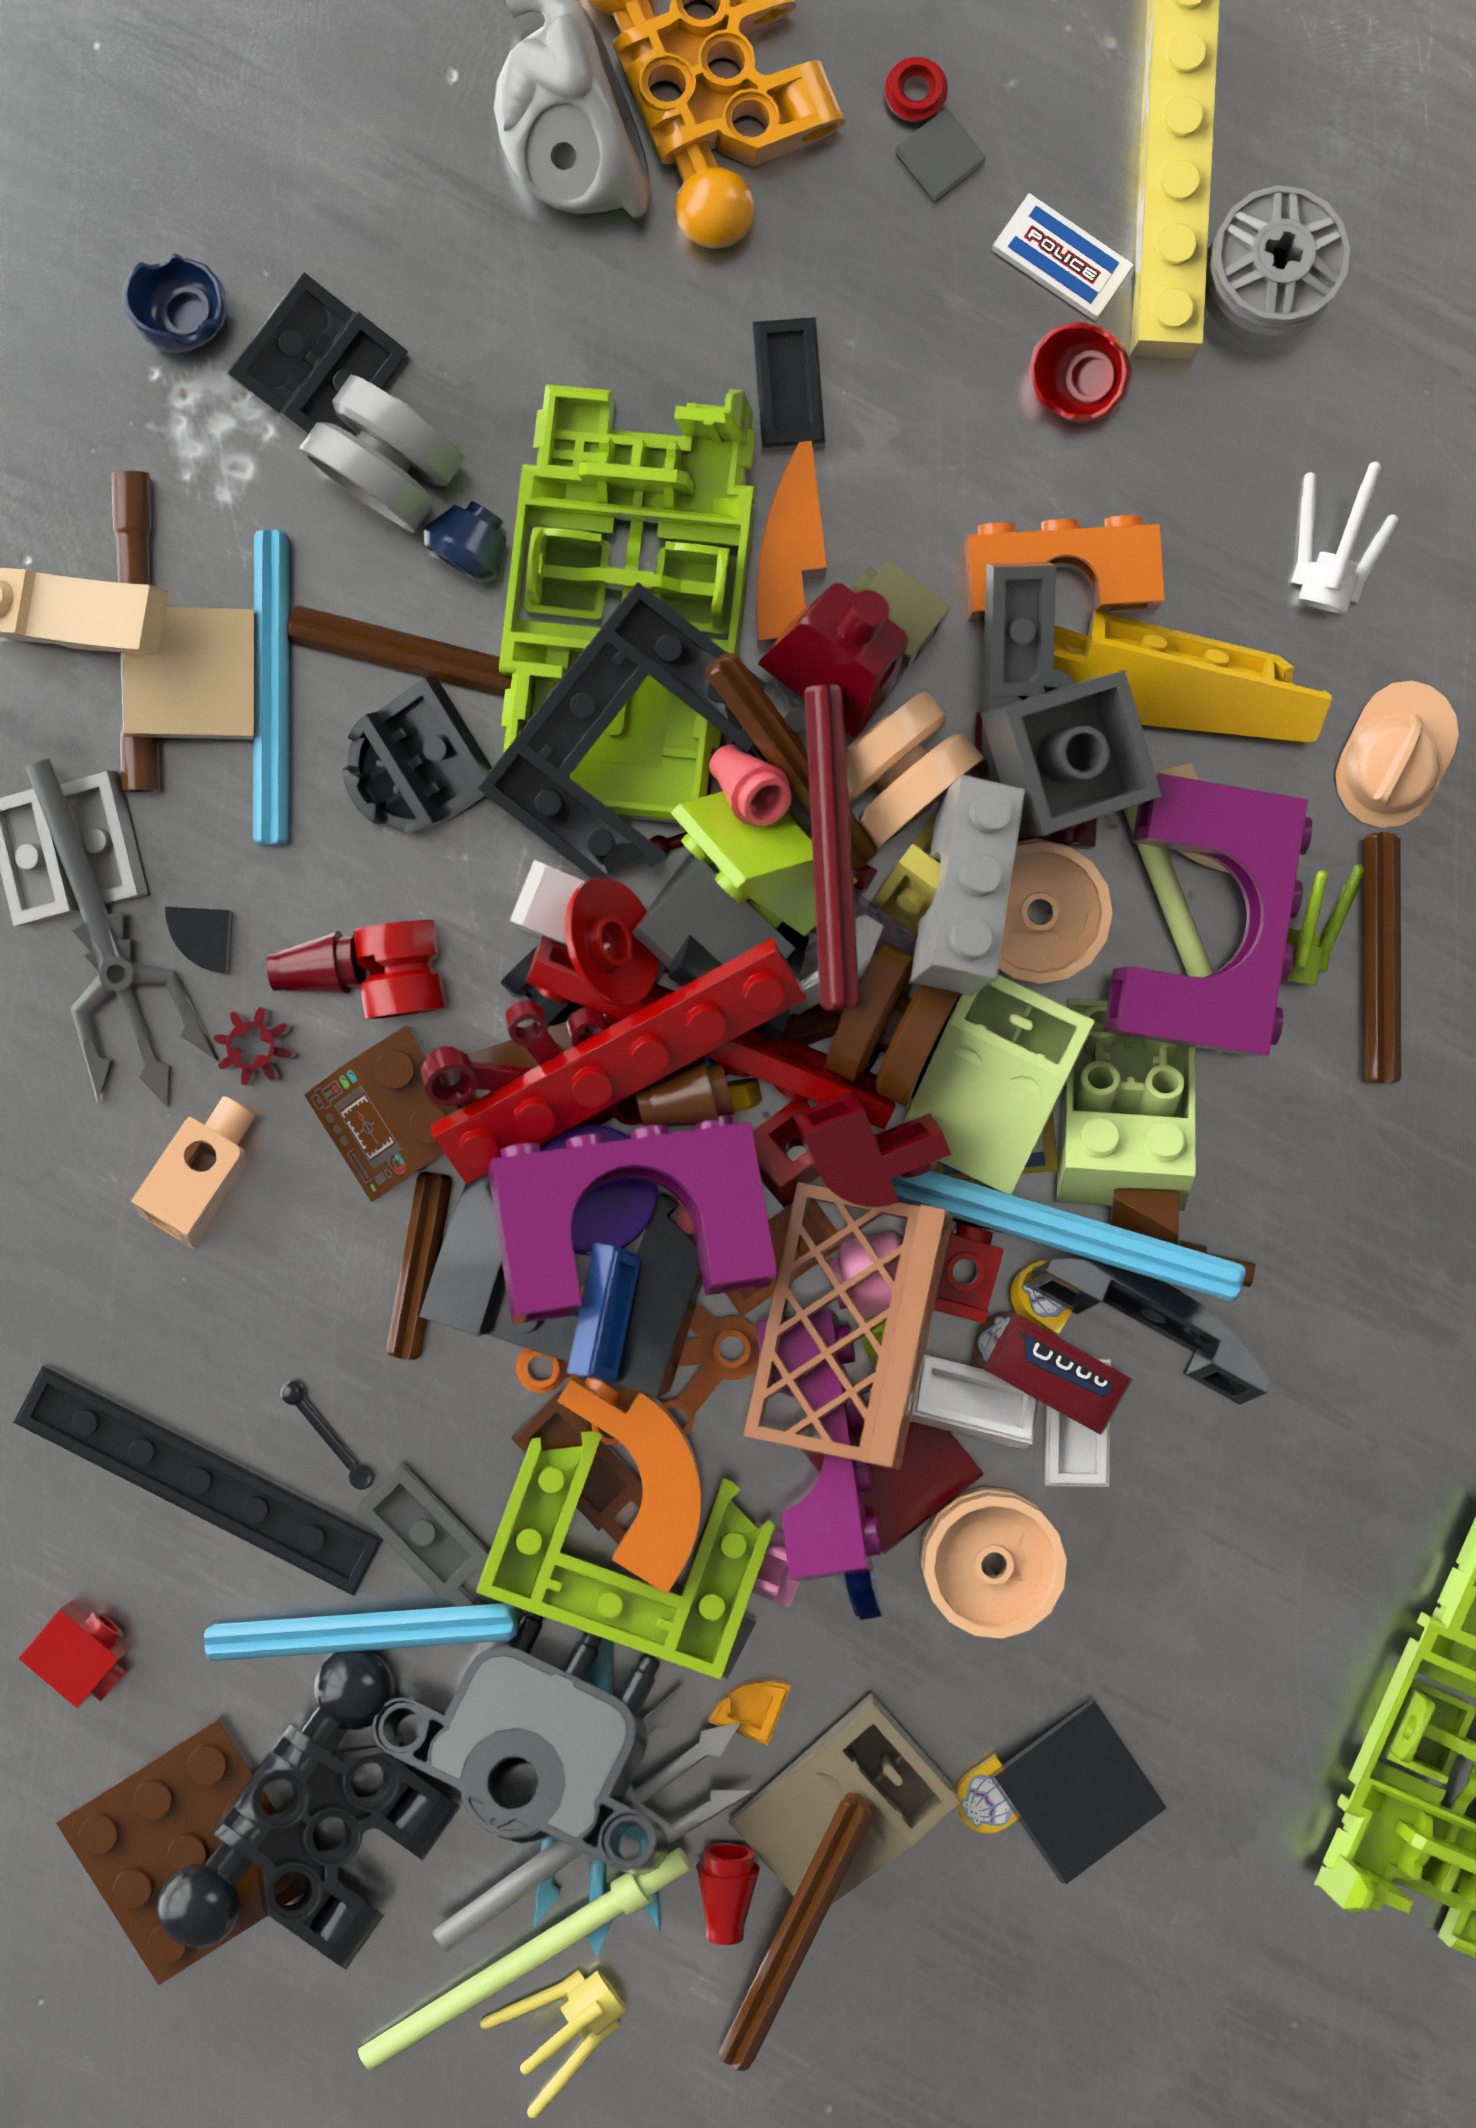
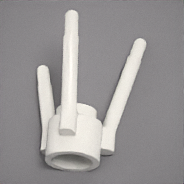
M1374 461L1370 463L1337 553L1320 552L1317 562H1312L1317 478L1312 472L1305 475L1301 503L1298 562L1291 583L1302 586L1298 597L1300 602L1336 614H1347L1350 602L1358 604L1365 581L1399 523L1397 515L1392 514L1387 517L1354 572L1356 562L1350 560L1375 491V485L1381 471V464Z

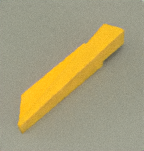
M1094 610L1087 636L1056 625L1054 628L1053 667L1071 676L1074 683L1125 670L1141 725L1312 743L1319 737L1332 701V695L1327 691L1314 690L1293 684L1294 667L1279 655Z

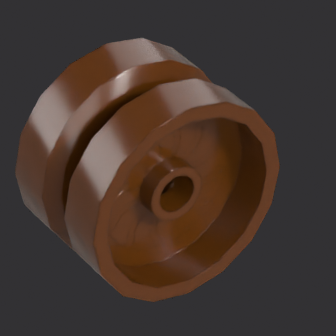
M885 942L875 955L862 980L859 981L860 1002L858 1006L853 1009L844 1010L837 1027L838 1030L827 1055L825 1068L856 1083L867 1076L881 1052H884L886 1054L875 1081L877 1093L908 1108L915 1097L962 994L920 984L913 998L908 997L914 984L910 982L914 955Z

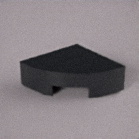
M165 907L169 933L181 953L201 968L228 975L232 911Z

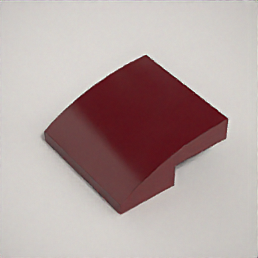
M872 1388L861 1397L867 1408ZM911 1421L901 1470L870 1464L873 1490L863 1491L866 1517H877L882 1552L886 1554L984 1475L950 1431ZM864 1426L854 1427L856 1447H860ZM818 1432L812 1436L813 1438L822 1439ZM801 1449L820 1473L824 1454Z

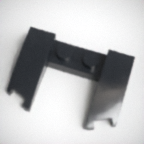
M637 581L478 785L477 789L592 879L599 877L610 878L607 873L608 871L642 855L645 856L650 867L661 863L667 855L664 851L569 776L648 675L748 752L754 744L753 740L742 729V725L707 679L705 670L713 661L727 652ZM751 672L756 681L765 691L766 683Z
M487 1173L469 1184H465L437 1258L419 1317L475 1336L487 1334L569 1362L579 1312L574 1316L512 1325L489 1175ZM665 1193L658 1195L655 1210L637 1252V1255H640L641 1263L617 1380L614 1382L615 1384L656 1398L671 1391L703 1283L697 1244L670 1218L672 1213L681 1204L673 1196Z

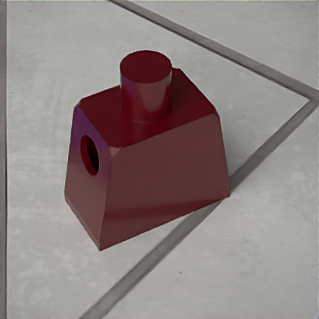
M834 582L794 618L762 656L758 665L802 699H804L806 688L818 684L841 686L844 696L845 731L853 738H856L890 696L909 638L906 631L888 618L890 612L889 605L881 594L872 590H862L855 593L843 583Z

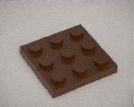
M222 1715L56 1822L158 1986L268 1916L262 1908L257 1875L258 1866L254 1863L236 1886L240 1895V1915L233 1930L220 1942L205 1948H188L174 1942L165 1933L157 1915L158 1896L165 1881L181 1868L192 1864H205L222 1841L212 1831L246 1786L250 1777L256 1772L254 1765ZM267 1786L264 1787L260 1802L263 1810L269 1814L283 1812ZM289 1872L282 1875L274 1887L276 1902L286 1905L306 1891L307 1884L304 1874Z

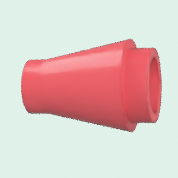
M725 745L713 754L709 764L710 772L718 780L738 820L746 824L767 826L778 821L786 813L791 802V791L788 778L781 769L745 753L736 745Z

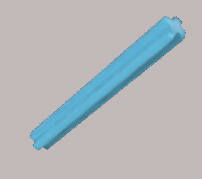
M929 1171L912 1178H904L900 1175L891 1179L898 1200L915 1206H920L921 1204L946 1209L954 1218L1216 1298L1230 1302L1236 1301L1243 1286L1245 1267L1222 1258L934 1171Z

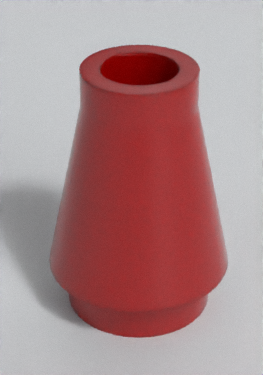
M736 1843L711 1844L704 1848L703 1859L696 1864L706 1922L705 1938L709 1942L719 1945H734L742 1942L744 1939V1926L760 1867L754 1862V1851L745 1845Z

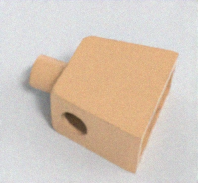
M223 1096L205 1125L188 1117L131 1200L139 1216L195 1249L248 1161L245 1151L238 1144L256 1116L240 1104ZM210 1154L216 1158L212 1168L207 1171L198 1172L190 1169L192 1162L199 1155Z

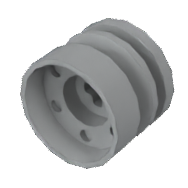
M1276 185L1251 192L1230 209L1207 251L1205 287L1207 309L1224 330L1245 342L1272 345L1297 338L1318 321L1324 310L1334 299L1348 274L1351 247L1344 222L1327 201L1304 188ZM1275 247L1286 251L1284 261L1287 264L1284 269H1277L1272 266L1274 255L1271 253Z

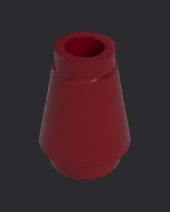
M340 931L281 950L278 953L268 954L266 960L268 981L273 991L286 990L348 994L351 987L360 986L365 980V969L357 966L354 935L343 936Z

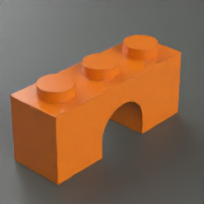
M1119 515L1104 519L1105 527L1080 528L1078 519L1048 520L1041 523V531L1016 532V524L1010 522L979 525L977 527L978 534L967 535L963 545L968 621L985 620L986 564L1049 562L1054 565L1071 566L1082 572L1090 582L1093 592L1094 610L1105 613L1157 610L1165 601L1160 524L1143 525V516Z

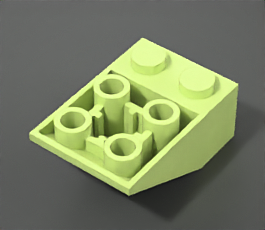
M997 974L994 981L975 995H961L903 1123L930 1113L943 1131L951 1155L938 1161L1003 1193L1012 1195L1095 1021Z
M1068 998L1067 1008L1094 1020L1095 1024L1061 1092L1057 1202L1112 1206L1114 1189H1162L1179 1191V1210L1184 1211L1195 1179V1047L1105 1033L1103 1030L1108 1001Z

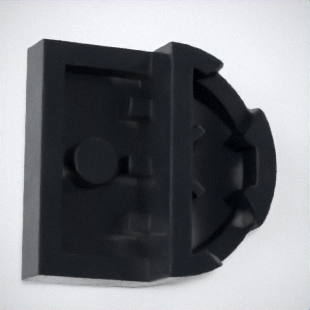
M436 675L425 677L380 710L365 714L354 725L348 735V739L352 740L349 749L348 766L344 767L342 771L345 787L356 808L374 824H386L396 829L405 830V832L417 831L453 818L485 796L477 787L492 769V766Z

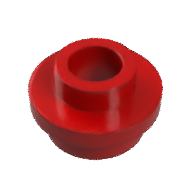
M906 58L898 62L890 70L885 82V99L891 111L899 118L909 122L927 121L935 117L945 105L948 95L947 78L943 70L935 62L927 58ZM912 82H918L926 87L928 95L920 101H914L906 96L904 88Z

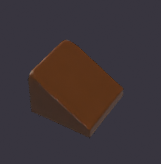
M1131 1188L1114 1189L1111 1225L1177 1245L1179 1236V1191Z

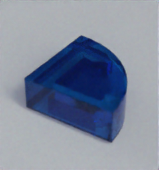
M874 1571L845 1575L847 1592L855 1616H859L860 1620L882 1617Z

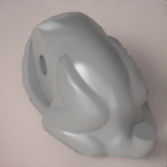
M506 0L514 18L529 12L542 13L545 18L543 27L517 43L510 50L496 81L493 110L501 146L516 177L522 186L537 200L560 211L587 214L623 208L633 218L641 217L648 210L651 190L649 170L637 127L600 31L577 0Z

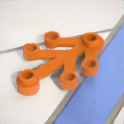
M585 1284L580 1290V1295H583ZM697 1303L689 1329L699 1338L685 1340L678 1367L702 1365L677 1399H669L662 1403L667 1409L679 1407L684 1410L687 1415V1422L682 1428L685 1434H688L693 1426L694 1414L723 1379L739 1380L747 1377L757 1369L760 1359L756 1327L750 1321L738 1316L716 1319ZM734 1336L743 1342L744 1353L739 1359L727 1360L720 1354L719 1345L726 1337ZM524 1348L517 1358L516 1374L518 1380L527 1390L534 1393L551 1392L561 1385L564 1378H572L574 1375L567 1373L569 1362L528 1348ZM544 1356L552 1362L553 1373L548 1379L538 1380L531 1375L529 1364L534 1357ZM625 1387L618 1403L628 1409L639 1391ZM592 1424V1431L602 1434L600 1440L605 1445L620 1443L614 1437L604 1435L600 1428Z

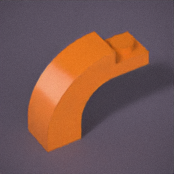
M573 1375L557 1402L622 1443L634 1458L641 1475L643 1495L640 1509L615 1549L612 1560L665 1594H668L690 1556L700 1521L701 1481L691 1444L679 1422L656 1397L638 1392L627 1409L618 1403L623 1393L610 1383L589 1378L583 1381Z

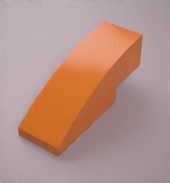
M812 441L798 443L781 477L767 517L759 555L756 590L757 649L770 648L794 618L806 608L803 580L826 577L827 563Z

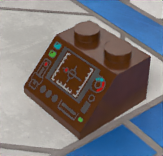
M407 1025L351 1059L304 1094L371 1202H374L446 1156L433 1138L432 1124L463 1108L461 1104L441 1106L428 1098L421 1076V1068L429 1053L413 1027Z

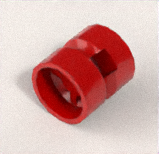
M435 920L402 921L353 930L357 966L367 970L369 976L360 984L365 1020L409 1016L446 1009L442 973L431 968V962L439 956Z

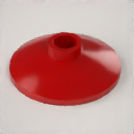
M599 877L582 883L569 900L565 915L567 948L577 974L585 986L597 998L613 1006H628L641 1001L651 991L657 977L659 958L632 934L647 912L639 898L623 883L612 878Z

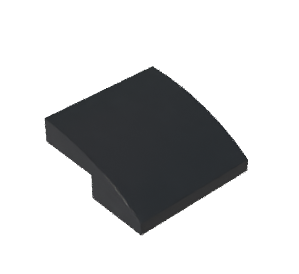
M303 272L225 375L307 436L317 422L332 423L349 432L351 428L337 416L332 402L349 376H358L381 389L409 351L359 311L354 312Z

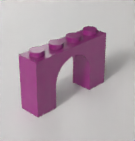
M1157 773L1155 775L1162 796L1138 804L1133 843L1196 853L1211 858L1222 865L1234 877L1242 891L1247 912L1245 934L1242 943L1231 960L1221 969L1206 977H1191L1132 966L1113 969L1103 1032L1249 1057L1269 1056L1270 1047L1278 1043L1283 1028V1009L1277 1007L1280 981L1285 982L1288 979L1293 963V947L1286 942L1290 918L1294 919L1297 916L1303 897L1302 881L1296 880L1299 856L1306 854L1312 837L1311 817H1306L1308 799Z
M718 1116L719 1121L701 1122L694 1126L695 1130L669 1133L668 1125H651L630 1131L631 1139L605 1142L603 1134H588L566 1140V1148L541 1152L538 1143H525L503 1148L501 1150L502 1157L491 1159L488 1175L512 1325L578 1314L582 1302L571 1240L572 1214L577 1204L592 1189L605 1182L619 1178H640L652 1181L669 1190L683 1204L690 1216L695 1232L705 1296L769 1286L777 1277V1270L751 1122L733 1124L732 1116Z

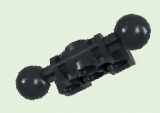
M368 1650L338 1652L330 1656L321 1665L314 1680L313 1697L317 1709L301 1731L292 1725L287 1727L259 1768L250 1777L246 1786L212 1831L222 1841L205 1864H192L181 1868L165 1881L158 1896L157 1915L162 1929L174 1942L188 1948H205L220 1942L233 1930L240 1915V1895L236 1886L254 1863L258 1866L257 1875L263 1910L272 1919L334 1963L347 1970L384 1917V1914L338 1881L337 1872L339 1867L348 1863L357 1854L362 1842V1836L369 1829L382 1831L423 1861L460 1809L459 1805L378 1747L342 1753L336 1757L332 1755V1752L348 1730H362L372 1726L374 1717L383 1709L385 1703L394 1699L395 1682L389 1666L379 1655ZM367 1763L378 1764L383 1773V1782L380 1789L368 1797L356 1796L352 1789V1777L355 1771ZM275 1780L289 1781L293 1788V1800L290 1806L285 1811L277 1814L265 1812L260 1803L264 1787ZM329 1817L340 1818L345 1827V1836L342 1842L336 1848L329 1851L316 1849L313 1842V1832L316 1825ZM289 1872L304 1874L307 1884L303 1897L291 1905H282L276 1902L274 1887L277 1880Z

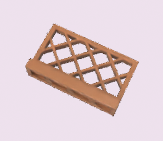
M797 1183L743 1436L901 1470L953 1222V1216L946 1209L921 1204L920 1206L900 1202L883 1207H865L843 1200L829 1188ZM810 1200L835 1204L848 1223L847 1227L818 1246L805 1227ZM847 1207L869 1212L855 1221ZM883 1214L906 1218L907 1224L902 1245L880 1259L861 1229ZM855 1234L873 1264L842 1284L823 1254ZM803 1238L811 1251L798 1259ZM816 1259L835 1289L804 1309L791 1290L793 1278L797 1271ZM899 1259L894 1281L886 1267ZM879 1272L892 1291L890 1305L888 1309L866 1322L848 1292ZM841 1297L860 1327L828 1347L810 1317ZM789 1301L797 1314L784 1322ZM886 1322L882 1342L880 1343L872 1330ZM803 1323L821 1353L790 1373L778 1354L781 1336ZM863 1336H866L879 1356L876 1371L853 1386L834 1356ZM827 1361L846 1392L815 1411L796 1381ZM776 1365L783 1378L770 1386ZM789 1386L808 1417L787 1431L762 1427L767 1400ZM872 1386L867 1408L859 1394ZM851 1399L865 1419L860 1447L836 1443L821 1421L822 1418ZM814 1425L822 1439L799 1435V1433Z

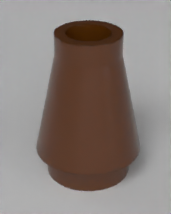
M703 1062L649 1089L636 1092L644 1127L651 1125L695 1126L705 1121H719L718 1116L735 1115L723 1064L707 1068L706 1063Z

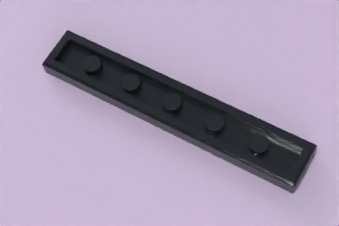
M47 1364L41 1367L13 1422L353 1596L357 1594L384 1541L377 1532Z

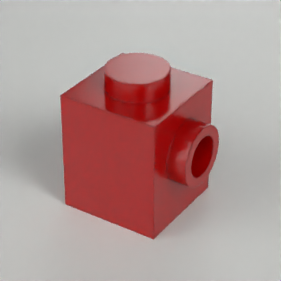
M70 1601L59 1609L18 1659L73 1706L78 1708L91 1695L102 1702L126 1674V1671L117 1664L130 1649L119 1641L123 1637V1633L110 1619L97 1611L88 1615L77 1604Z

